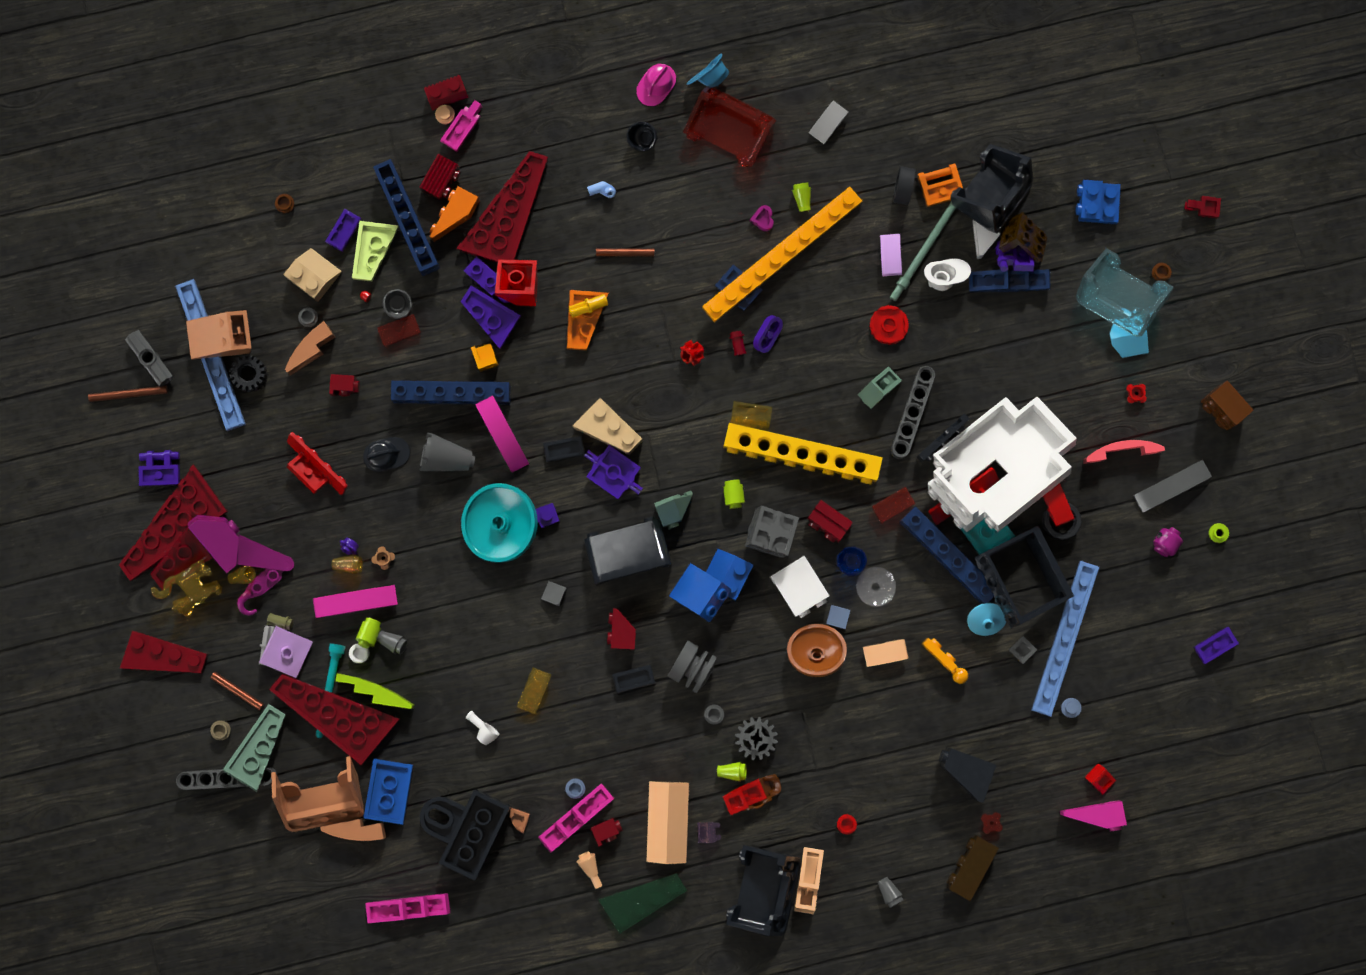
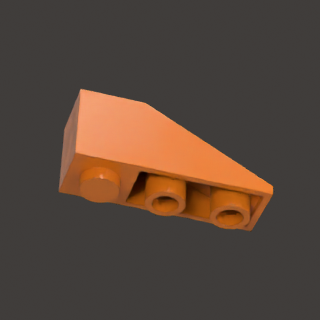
M459 186L456 190L451 191L448 197L449 203L441 209L439 221L437 224L434 223L429 231L433 242L472 217L480 202L476 195Z

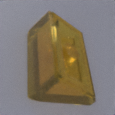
M734 401L730 423L769 430L772 407Z

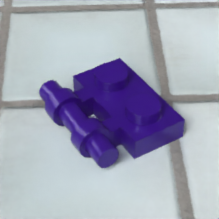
M1000 240L997 241L995 248L998 255L997 263L1002 272L1007 271L1009 265H1013L1014 271L1034 270L1033 258L1019 245L1015 249H1010L1003 253L999 249Z
M171 450L154 453V451L139 453V460L146 461V466H139V486L178 485L180 482V465H172V460L180 459V453L172 452ZM164 460V465L154 466V461Z

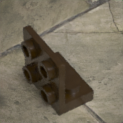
M1022 212L1005 223L999 249L1005 253L1019 245L1039 264L1043 260L1047 235Z

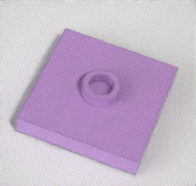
M276 626L259 662L296 678L313 642Z

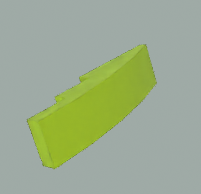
M339 673L336 675L337 682L355 684L354 692L373 695L372 703L414 709V704L379 684L354 676Z

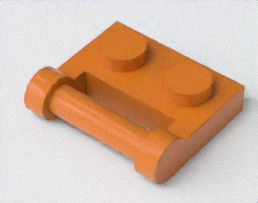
M955 163L947 168L926 174L923 172L917 174L927 207L951 201L952 192L959 187L963 188ZM950 174L952 176V179L932 185L927 184L929 180Z

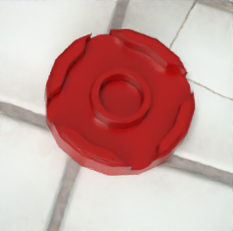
M887 305L880 307L874 312L870 319L869 327L871 334L877 341L882 344L891 345L898 343L905 337L908 332L909 322L902 310L896 306Z

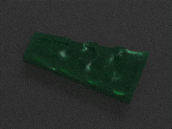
M675 873L600 898L599 901L620 934L686 892L687 889L678 874Z

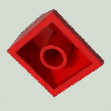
M498 259L495 295L517 306H536L537 260Z

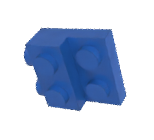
M1083 180L1077 186V196H1080L1079 204L1076 205V215H1079L1078 221L1117 224L1119 220L1121 184Z

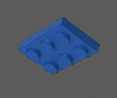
M373 759L364 812L365 819L404 824L414 765Z

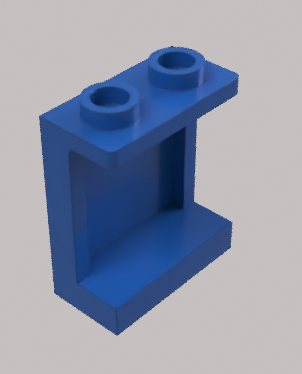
M690 563L669 596L706 621L711 622L723 602L727 599L731 589L723 582Z

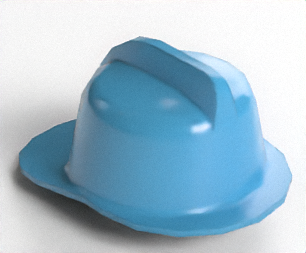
M722 53L715 57L705 69L691 78L687 85L696 80L707 87H715L721 84L729 75V70L721 61Z

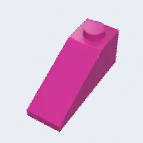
M1119 800L1060 811V814L1103 828H1109L1110 831L1121 830V826L1127 825L1123 803Z

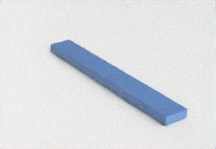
M193 279L176 285L187 320L207 317L208 315L196 281ZM202 358L201 360L226 431L246 425L223 358Z
M1079 561L1071 586L1074 597L1066 601L1033 703L1032 711L1049 717L1052 716L1099 570L1098 566Z

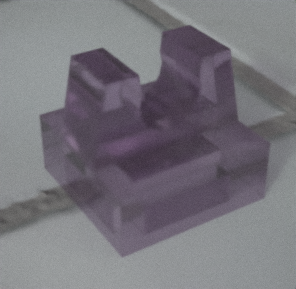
M697 822L699 843H713L721 839V835H715V828H719L720 823Z

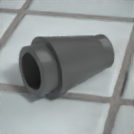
M380 631L377 637V641L394 654L398 653L401 655L408 643L404 636Z
M888 877L877 882L885 904H888L890 908L903 901V894Z

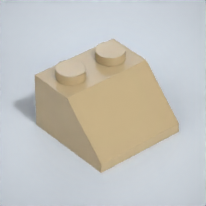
M310 248L295 259L283 275L319 302L342 271Z

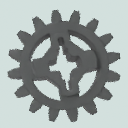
M750 717V723L744 720L743 724L745 726H738V729L741 731L740 734H735L739 738L735 744H741L739 752L745 750L744 756L747 757L751 754L752 760L757 755L760 760L763 759L762 754L770 756L768 750L774 751L775 748L772 744L778 743L777 740L773 739V736L778 735L777 732L771 731L774 725L768 727V720L766 719L762 723L761 717H758L757 721ZM755 725L752 732L744 733L748 727ZM762 726L768 731L770 737L764 736L761 732ZM758 729L759 737H762V740L758 741L754 748L755 744L751 736H755ZM743 740L749 741V743L751 744V751L746 748ZM763 743L768 744L764 750L758 752L759 746Z

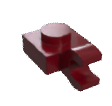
M1201 196L1200 201L1188 199V202H1185L1184 210H1198V216L1217 219L1220 215L1221 198Z

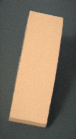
M807 847L803 849L794 911L814 914L824 850Z

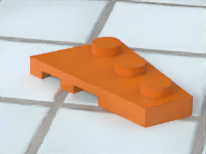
M570 290L569 307L585 301L586 298L589 300L601 294H605L607 298L609 293ZM603 307L593 310L592 313L587 312L576 317H572L568 309L567 349H587Z

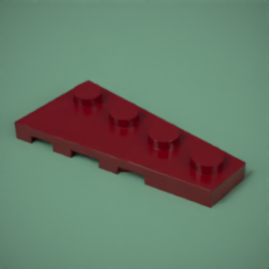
M132 631L120 668L203 673L209 654Z

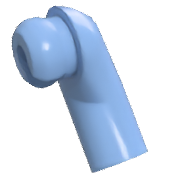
M604 181L587 187L590 196L601 193L608 198H613L616 194V189Z

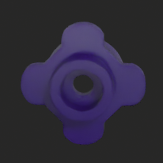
M350 538L340 541L341 550L344 553L357 555L356 552L359 545Z

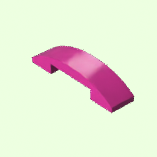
M492 395L475 404L511 472L513 473L528 465L529 462L494 396Z

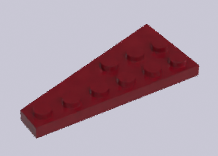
M531 151L528 152L516 168L514 174L507 180L502 190L495 196L480 216L478 222L468 232L463 242L459 244L457 250L497 263L498 259L515 260L548 162L547 156Z

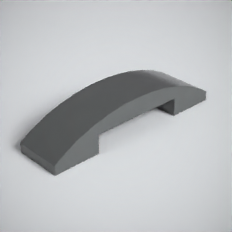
M1201 460L1133 496L1143 513L1212 476L1204 461Z

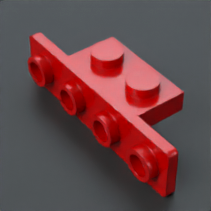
M293 432L290 433L287 443L299 455L287 464V468L313 494L329 483L340 495H343L348 487L344 478L338 476L328 463L323 462L317 452L310 449L300 436L295 435Z
M991 467L970 481V489L980 494L991 488L999 481L995 469ZM941 503L928 511L936 525L951 516V514L947 515L942 510Z

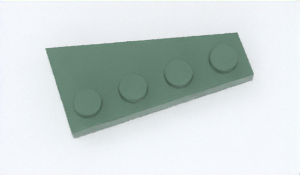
M268 704L224 767L223 772L257 792L285 719V714Z

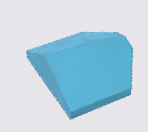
M1141 315L1114 320L1110 331L1112 346L1122 358L1149 353L1147 330Z

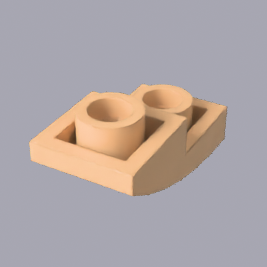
M905 639L863 647L867 667L908 659Z

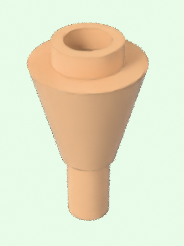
M588 851L579 855L578 865L591 878L595 889L601 887L602 883L598 877L595 853L590 854Z

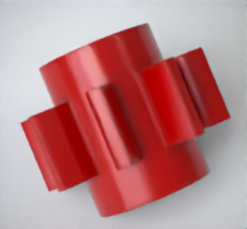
M692 340L680 347L682 350L681 358L686 364L691 362L695 366L700 363V360L704 359V349L699 342L693 344Z

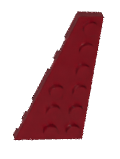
M194 464L184 479L179 482L173 494L168 497L154 516L148 528L143 531L142 536L119 564L130 581H133L160 562L186 530L188 522L195 516L222 517L228 513Z
M284 674L269 689L360 765L365 762L400 719Z

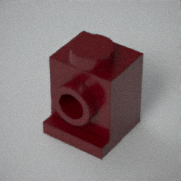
M331 374L329 389L331 396H336L339 393V396L349 397L351 393H359L360 382L357 381L355 376Z
M614 817L591 827L598 846L603 845V840L607 843L616 839V834L623 831L619 820L615 821Z

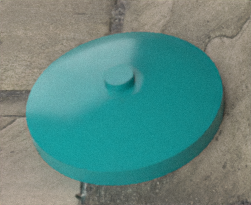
M502 483L490 484L476 491L466 503L461 519L462 534L467 546L478 557L491 562L512 561L525 553L531 546L537 532V513L531 499L519 488Z

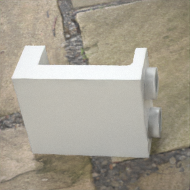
M805 556L770 577L793 612L794 617L798 615L800 618L810 613L809 608L814 605L817 608L827 602L825 598L829 597V594Z

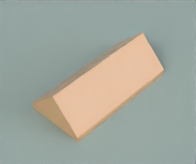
M649 781L647 862L662 864L686 863L689 783Z

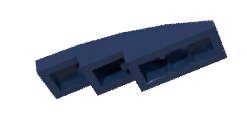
M1049 269L1033 271L1007 270L1005 272L1001 270L971 272L969 276L970 292L1051 290Z

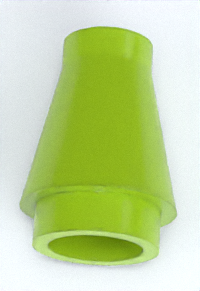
M809 184L793 185L794 190L792 192L799 212L811 210V187H809Z
M737 762L718 766L717 776L718 778L740 782L741 780H746V764Z

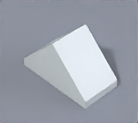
M973 220L977 259H981L997 240L1000 233L996 234L988 231Z

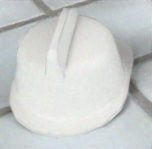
M961 259L931 262L924 269V275L928 280L929 287L939 291L948 290L953 284L965 281L971 274V267Z

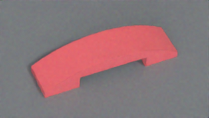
M1143 440L1120 441L1096 450L1087 456L1083 463L1104 461L1107 459L1106 453L1140 448L1142 456L1161 453L1165 451V448L1157 443Z

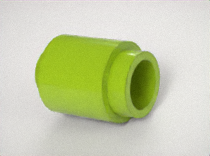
M740 480L725 481V486L723 487L725 505H730V509L741 508V504L745 503L743 484H740Z
M366 618L362 622L356 637L359 646L367 649L370 646L374 647L381 630V623L379 621Z

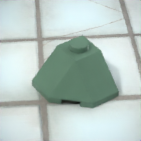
M692 491L685 492L682 496L677 494L654 503L663 528L668 527V530L679 526L678 522L682 521L692 499Z

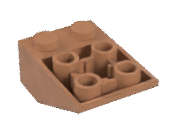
M246 310L225 312L186 321L191 360L251 353Z

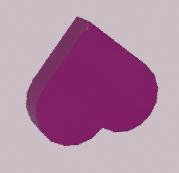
M767 205L761 206L751 217L750 222L762 231H770L774 223L771 218L772 209Z

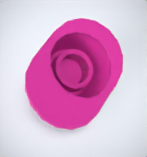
M656 64L648 69L637 86V96L642 104L656 106L667 97L676 83L674 70L665 64Z

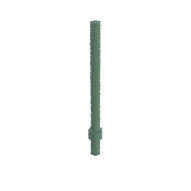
M952 201L904 276L900 277L897 281V287L890 296L893 301H897L903 290L907 289L913 274L955 211L956 207L952 205Z

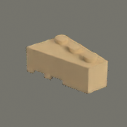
M601 398L573 425L574 429L628 455L643 442L642 438Z

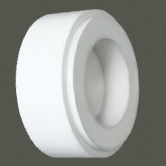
M358 644L353 645L349 650V657L355 663H364L370 655L369 649Z

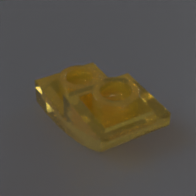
M532 668L517 707L536 714L551 674Z

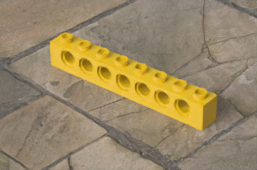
M732 423L728 425L723 447L729 453L738 454L740 451L746 453V456L751 458L765 457V461L768 462L784 461V465L795 467L797 464L804 466L803 469L808 471L819 469L823 470L822 473L826 475L842 474L841 478L853 480V477L861 479L860 482L865 484H872V482L878 480L883 458ZM748 437L750 445L742 446L739 443L740 438ZM761 441H766L769 444V449L762 451L758 444ZM781 445L786 446L789 451L788 454H779L778 447ZM805 450L808 454L807 458L799 459L797 451ZM818 454L825 455L826 463H818L816 456ZM838 458L844 459L845 467L838 468L835 460ZM858 462L862 463L865 467L864 472H857L854 465Z

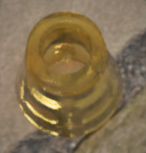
M357 555L333 558L332 560L333 570L351 574L362 571L363 561Z
M241 565L229 573L228 581L231 584H249L254 580L256 572L252 566Z

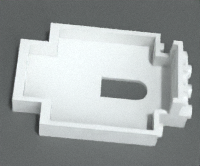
M1005 397L933 454V464L936 470L933 471L934 479L928 483V494L933 500L937 499L942 504L940 506L947 515H952L953 521L959 529L963 528L968 532L986 518V524L991 529L995 528L999 532L1071 474L1072 467L1062 456L1076 446L1077 438L1038 397L1034 398L1021 410H1018ZM995 460L1008 473L984 493H975L970 489V481Z

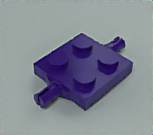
M610 445L599 456L590 450L587 451L588 454H585L584 457L593 462L592 469L586 476L589 480L618 500L629 488L638 495L640 494L643 487L634 482L635 476L641 469L640 466Z

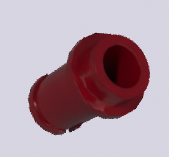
M742 331L731 332L729 339L732 340L734 356L746 354Z

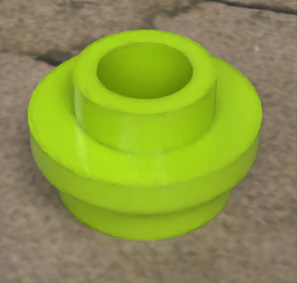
M1217 523L1209 529V537L1213 542L1222 543L1229 536V530L1224 524ZM1218 529L1222 531L1221 537L1216 534Z

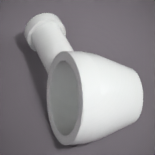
M473 711L468 713L466 719L479 728L477 739L482 744L488 745L499 736L498 731L494 727L484 723Z

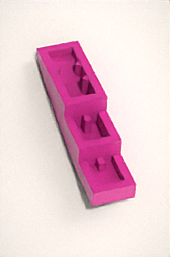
M395 585L313 598L316 618L398 604Z
M601 783L538 838L551 853L614 798Z
M448 893L365 903L368 923L397 921L450 913Z

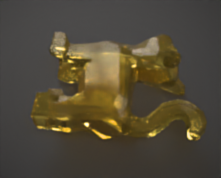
M202 559L192 564L187 570H183L179 574L165 580L163 591H158L157 588L152 587L151 593L157 599H164L171 593L172 585L178 584L185 592L186 597L173 601L174 606L172 610L176 609L179 613L188 617L192 614L194 606L203 603L211 594H221L222 587L217 580L205 585L202 584L200 578L202 576L208 577L212 574L209 566L205 565Z

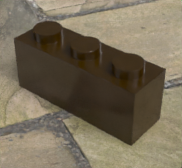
M976 835L968 840L965 847L967 848L965 855L959 857L956 863L958 868L955 874L951 873L946 882L949 884L947 887L949 890L969 901L973 898L999 849Z

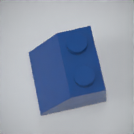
M717 549L706 573L731 589L728 598L736 601L753 564Z

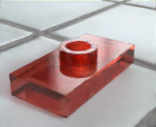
M414 314L377 327L384 346L421 333Z
M904 487L871 508L882 524L916 503L907 488Z

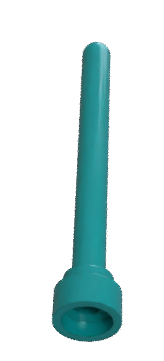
M332 643L329 646L331 661L325 690L331 693L333 691L338 661L342 654H344L346 647ZM317 729L316 737L322 738L324 734Z

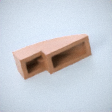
M325 322L315 327L296 347L285 368L289 375L294 374L323 355L320 347L335 338Z
M363 818L320 827L322 832L348 840L372 841L386 838L383 822L364 826Z

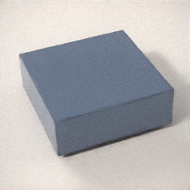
M831 605L826 624L846 629L850 610Z

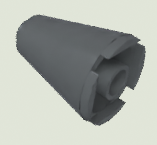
M427 433L425 439L427 444L423 447L420 471H468L469 467L473 468L475 456H472V451L433 433Z

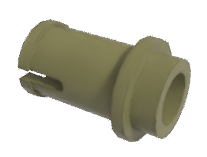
M270 613L267 618V625L278 626L290 631L293 626V619H290L289 616L282 617Z

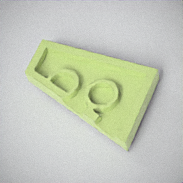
M359 222L352 279L373 281L399 228L398 225Z

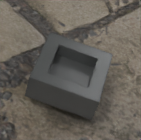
M1024 636L1019 638L1008 649L1022 664L1037 651Z

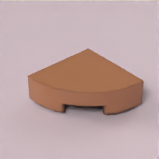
M511 808L510 818L512 824L519 832L524 833L530 814Z

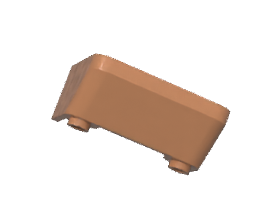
M350 756L346 757L347 770L338 774L337 783L300 790L299 786L293 782L281 784L276 772L271 773L272 799L287 830L297 832L350 821L363 816L364 806L358 775Z

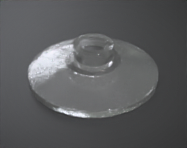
M871 567L860 574L856 589L858 596L864 603L870 606H882L893 598L896 591V583L892 574L886 569ZM877 583L879 585V589L877 591H874L872 589V584Z

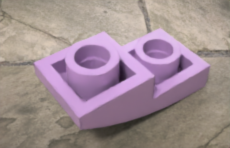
M900 234L880 235L882 276L902 275Z

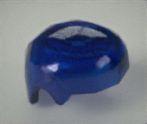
M855 546L846 547L837 555V566L845 575L856 576L866 568L867 557L862 549Z

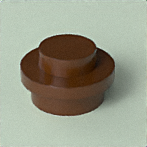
M281 194L275 200V207L281 213H289L294 208V199L288 194Z
M1158 263L1152 268V277L1157 282H1165L1171 277V268L1166 263Z

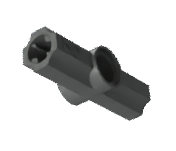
M140 330L129 334L125 341L159 387L169 383L174 376ZM153 354V360L146 363V356Z

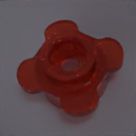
M994 812L992 815L983 814L981 816L984 826L983 831L986 834H989L991 831L1000 832L1003 827L999 820L1001 815Z

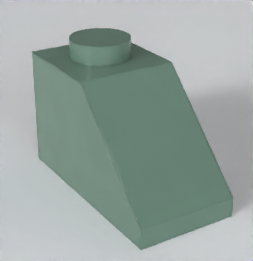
M888 366L858 396L872 409L902 380Z

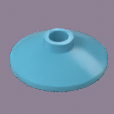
M984 603L976 606L971 610L967 618L969 629L981 636L995 634L1006 624L1000 606L994 603Z

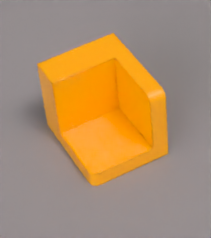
M491 344L475 348V346L471 347L480 372L498 366Z

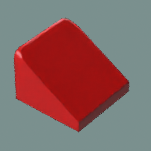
M1097 764L1085 777L1102 795L1116 781L1100 764Z

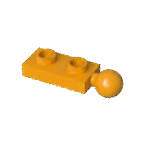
M927 638L922 643L953 674V680L956 683L963 684L968 680V672L963 668L957 667L954 663L956 659L948 652L945 654L940 649L942 646L934 638L932 640Z

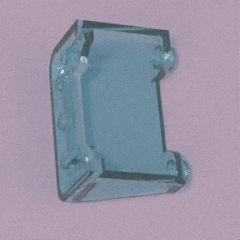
M1106 248L1084 274L1076 294V299L1087 309L1128 333L1140 337L1148 329L1174 287L1159 280L1151 287L1120 269L1121 260L1119 256Z

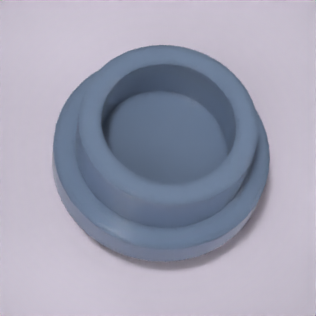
M1074 698L1065 699L1061 705V711L1066 717H1077L1081 712V704Z
M580 779L568 781L565 787L567 795L574 799L583 796L585 793L583 781Z

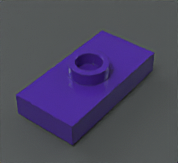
M344 209L325 242L343 252L362 218Z

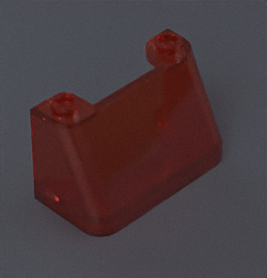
M707 86L701 91L683 133L687 134L686 137L693 141L705 139L736 155L740 165L752 167L770 135L776 119L714 87Z

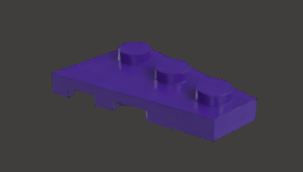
M470 286L461 300L463 306L498 348L501 349L521 316L473 286Z

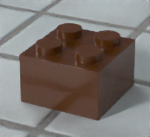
M1228 380L1218 385L1201 400L1203 409L1209 414L1212 413L1216 418L1215 421L1218 426L1226 430L1238 425L1254 411Z

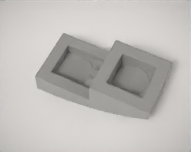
M832 101L809 131V134L825 144L849 112L835 101Z

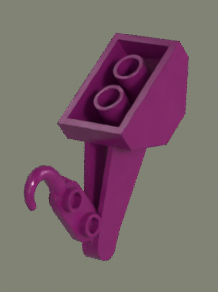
M197 515L188 522V528L226 573L233 569L236 564L266 568L249 582L245 592L238 598V609L244 615L249 616L257 613L256 609L252 611L245 609L244 603L248 599L263 595L281 580L283 571H290L294 567V561L291 557L239 535V528L233 520L228 521L224 517Z

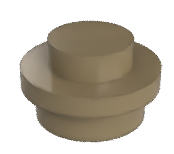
M216 721L211 726L210 732L214 739L225 740L229 737L231 728L225 721Z

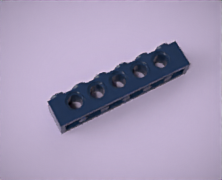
M389 159L374 166L375 173L421 275L425 276L440 269L392 160Z
M391 381V401L393 403L477 404L493 395L498 405H511V385L509 382Z
M916 506L900 521L980 604L988 603L994 597L991 589L986 584L983 573Z

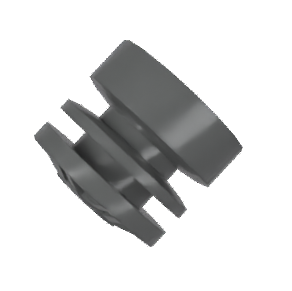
M687 641L667 677L678 683L684 676L687 677L685 687L688 688L691 682L694 681L696 684L692 691L697 693L710 677L717 657L712 655L708 662L704 659L708 652L705 651L700 657L696 656L699 647Z

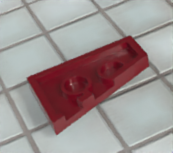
M187 527L151 572V576L163 591L212 559V555Z

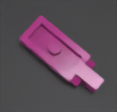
M474 100L470 108L465 107L461 109L440 141L455 152H458L480 118L478 113L482 108L481 104Z

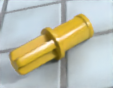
M605 294L589 300L586 298L585 301L570 306L569 313L572 317L587 312L592 313L595 309L608 306Z

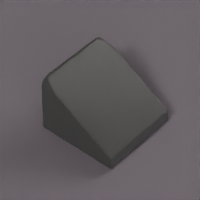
M548 581L541 599L560 606L567 588Z

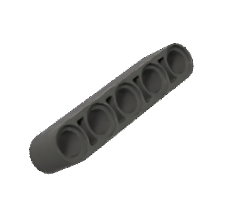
M929 366L920 368L915 376L891 447V454L896 459H903L910 452L935 378V372ZM920 373H929L930 380H922ZM921 390L924 393V398L917 399L914 396V391ZM908 409H916L918 416L915 418L910 417ZM902 427H909L912 431L911 435H903ZM897 445L904 446L905 453L902 455L898 454L895 447Z
M266 767L265 771L270 772V774L276 772L274 768ZM223 769L186 771L180 773L176 779L177 786L183 790L248 787L232 776L230 783L226 784L223 781V775L225 774ZM205 774H208L211 777V782L209 785L205 784L203 781V777ZM272 774L268 782L262 778L260 786L272 784ZM185 775L191 777V784L189 786L183 782Z

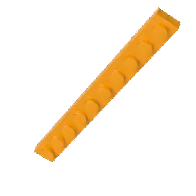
M848 187L704 304L702 309L715 323L862 203L860 197L851 187Z

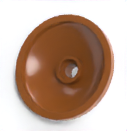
M810 624L801 627L790 637L787 655L792 666L800 673L811 677H824L836 672L843 665L847 655V646L843 636L834 628L823 624Z

